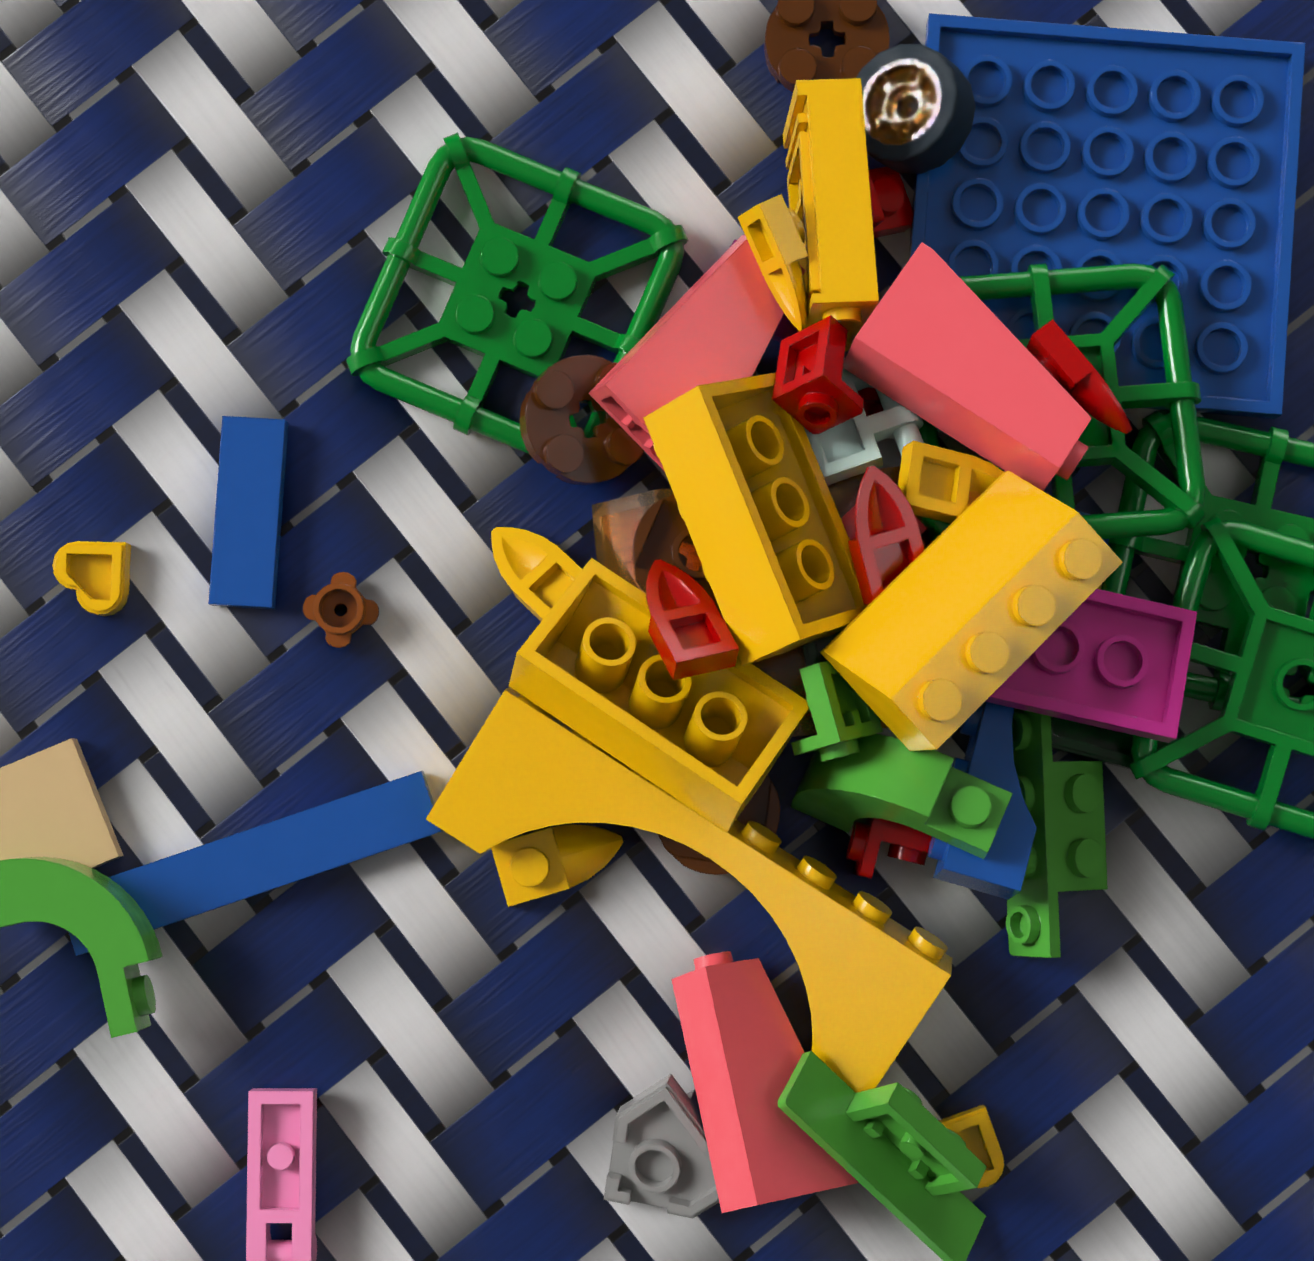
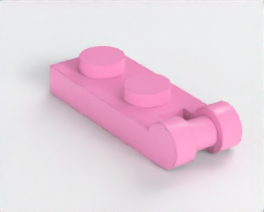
M253 1088L248 1091L246 1261H316L317 1238L315 1234L317 1088ZM270 1223H292V1240H272Z

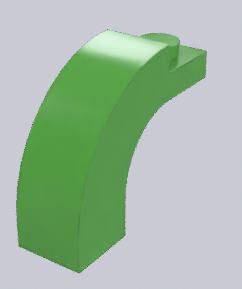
M875 734L858 739L860 752L846 757L821 762L819 751H815L792 800L791 808L848 833L854 821L859 818H879L911 827L984 859L991 847L1013 793L952 767L955 758L936 750L909 751L898 738Z
M25 857L0 860V928L25 922H45L69 931L83 943L95 963L111 1038L135 1033L150 1027L149 1014H153L156 1011L155 993L149 976L140 975L138 964L161 958L163 955L154 929L137 902L108 876L78 862L51 857Z

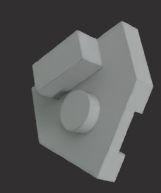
M670 1074L620 1106L615 1118L612 1138L613 1147L610 1168L606 1179L604 1200L626 1205L633 1201L667 1209L668 1214L692 1219L719 1203L695 1089L686 1094L673 1075Z

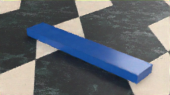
M419 771L110 876L109 878L120 885L137 902L155 930L443 832V830L426 820L434 806V801L424 771ZM69 932L76 956L88 953L89 951L83 943Z

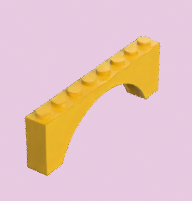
M511 687L506 688L426 817V820L479 854L502 841L548 826L571 823H608L660 834L708 857L733 875L756 897L786 938L798 963L807 991L812 1022V1052L855 1093L877 1087L952 974V957L946 954L948 947L931 932L917 926L911 932L890 918L892 911L882 901L864 891H859L857 896L853 895L834 882L837 876L830 868L809 856H804L801 861L779 847L782 841L775 833L755 821H748L745 826L736 820L727 833Z

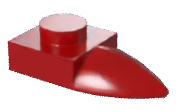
M1053 319L1032 334L1026 347L1027 350L1091 417L1125 434L1132 431L1125 412L1107 383Z
M875 465L866 468L861 480L855 508L856 538L848 540L864 605H869L924 551L918 522L910 503L895 482Z
M661 559L654 560L646 581V602L651 615L648 633L673 681L735 667L739 647L713 599L686 572Z

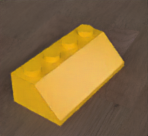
M776 372L698 385L643 417L653 441L655 453L661 461L677 501L679 513L685 521L701 561L703 573L711 586L723 619L739 647L738 656L742 666L786 653L842 631L868 606L863 604L848 545L849 537L803 425L772 400Z
M1005 471L820 653L909 751L937 750L1123 562L1079 512L1014 473Z
M591 558L516 653L509 687L727 833L758 790L809 710L807 700L753 664L742 666L739 656L737 657L735 667L673 681L648 633L651 615L646 602V593Z

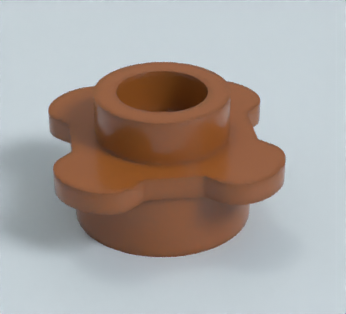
M339 572L333 575L331 584L323 587L317 595L308 596L303 604L305 617L316 621L326 632V642L335 648L348 646L351 643L352 634L363 625H373L379 617L377 603L364 598L356 588V578L347 572ZM339 604H344L347 607V612L343 616H338L335 612Z

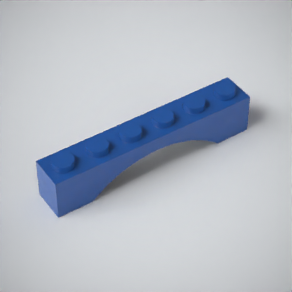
M1077 511L1080 513V515H1091L1088 513ZM1104 539V542L1107 545L1109 543V539ZM984 702L961 725L960 733L969 735L970 738L964 759L955 757L952 767L1013 793L984 859L934 837L930 841L928 857L938 860L933 878L1009 900L1021 892L1037 827L1023 799L1014 764L1012 734L1014 708Z

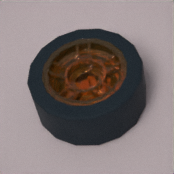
M899 44L878 53L861 69L857 78H861L866 146L869 156L898 173L922 174L944 165L960 151L972 130L976 105L971 84L959 68L945 56L923 44ZM916 101L919 104L918 110L909 118L912 111L910 104Z

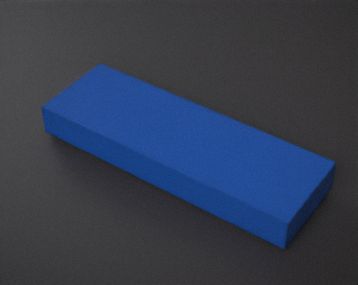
M222 416L209 605L275 610L289 423L285 419Z

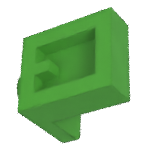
M828 661L799 669L817 735L792 742L794 756L819 751L821 762L846 757L860 752L858 739L883 732L879 717Z

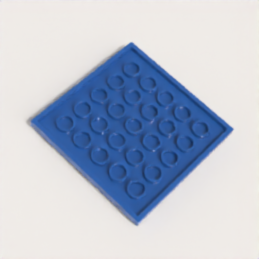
M929 13L926 23L925 46L941 53L959 68L971 84L976 107L972 130L960 151L944 165L922 174H915L909 259L921 242L931 247L958 276L1028 271V266L1031 264L1046 263L1048 270L1131 263L1151 265L1158 269L1163 264L1175 273L1172 281L1177 285L1183 302L1192 382L1199 383L1201 402L1195 405L1196 413L1278 418L1282 415L1306 43ZM922 75L918 138L931 127L939 113L942 99L941 86L934 78L928 75ZM1138 289L1051 295L1054 321L1067 336L1102 333L1136 294ZM1029 297L981 300L1017 339L1031 338L1035 331L1032 303ZM1156 302L1145 310L1114 346L1119 386L1166 383ZM1161 406V407H1147V408H1146V409L1170 410V409L1164 408L1163 406Z

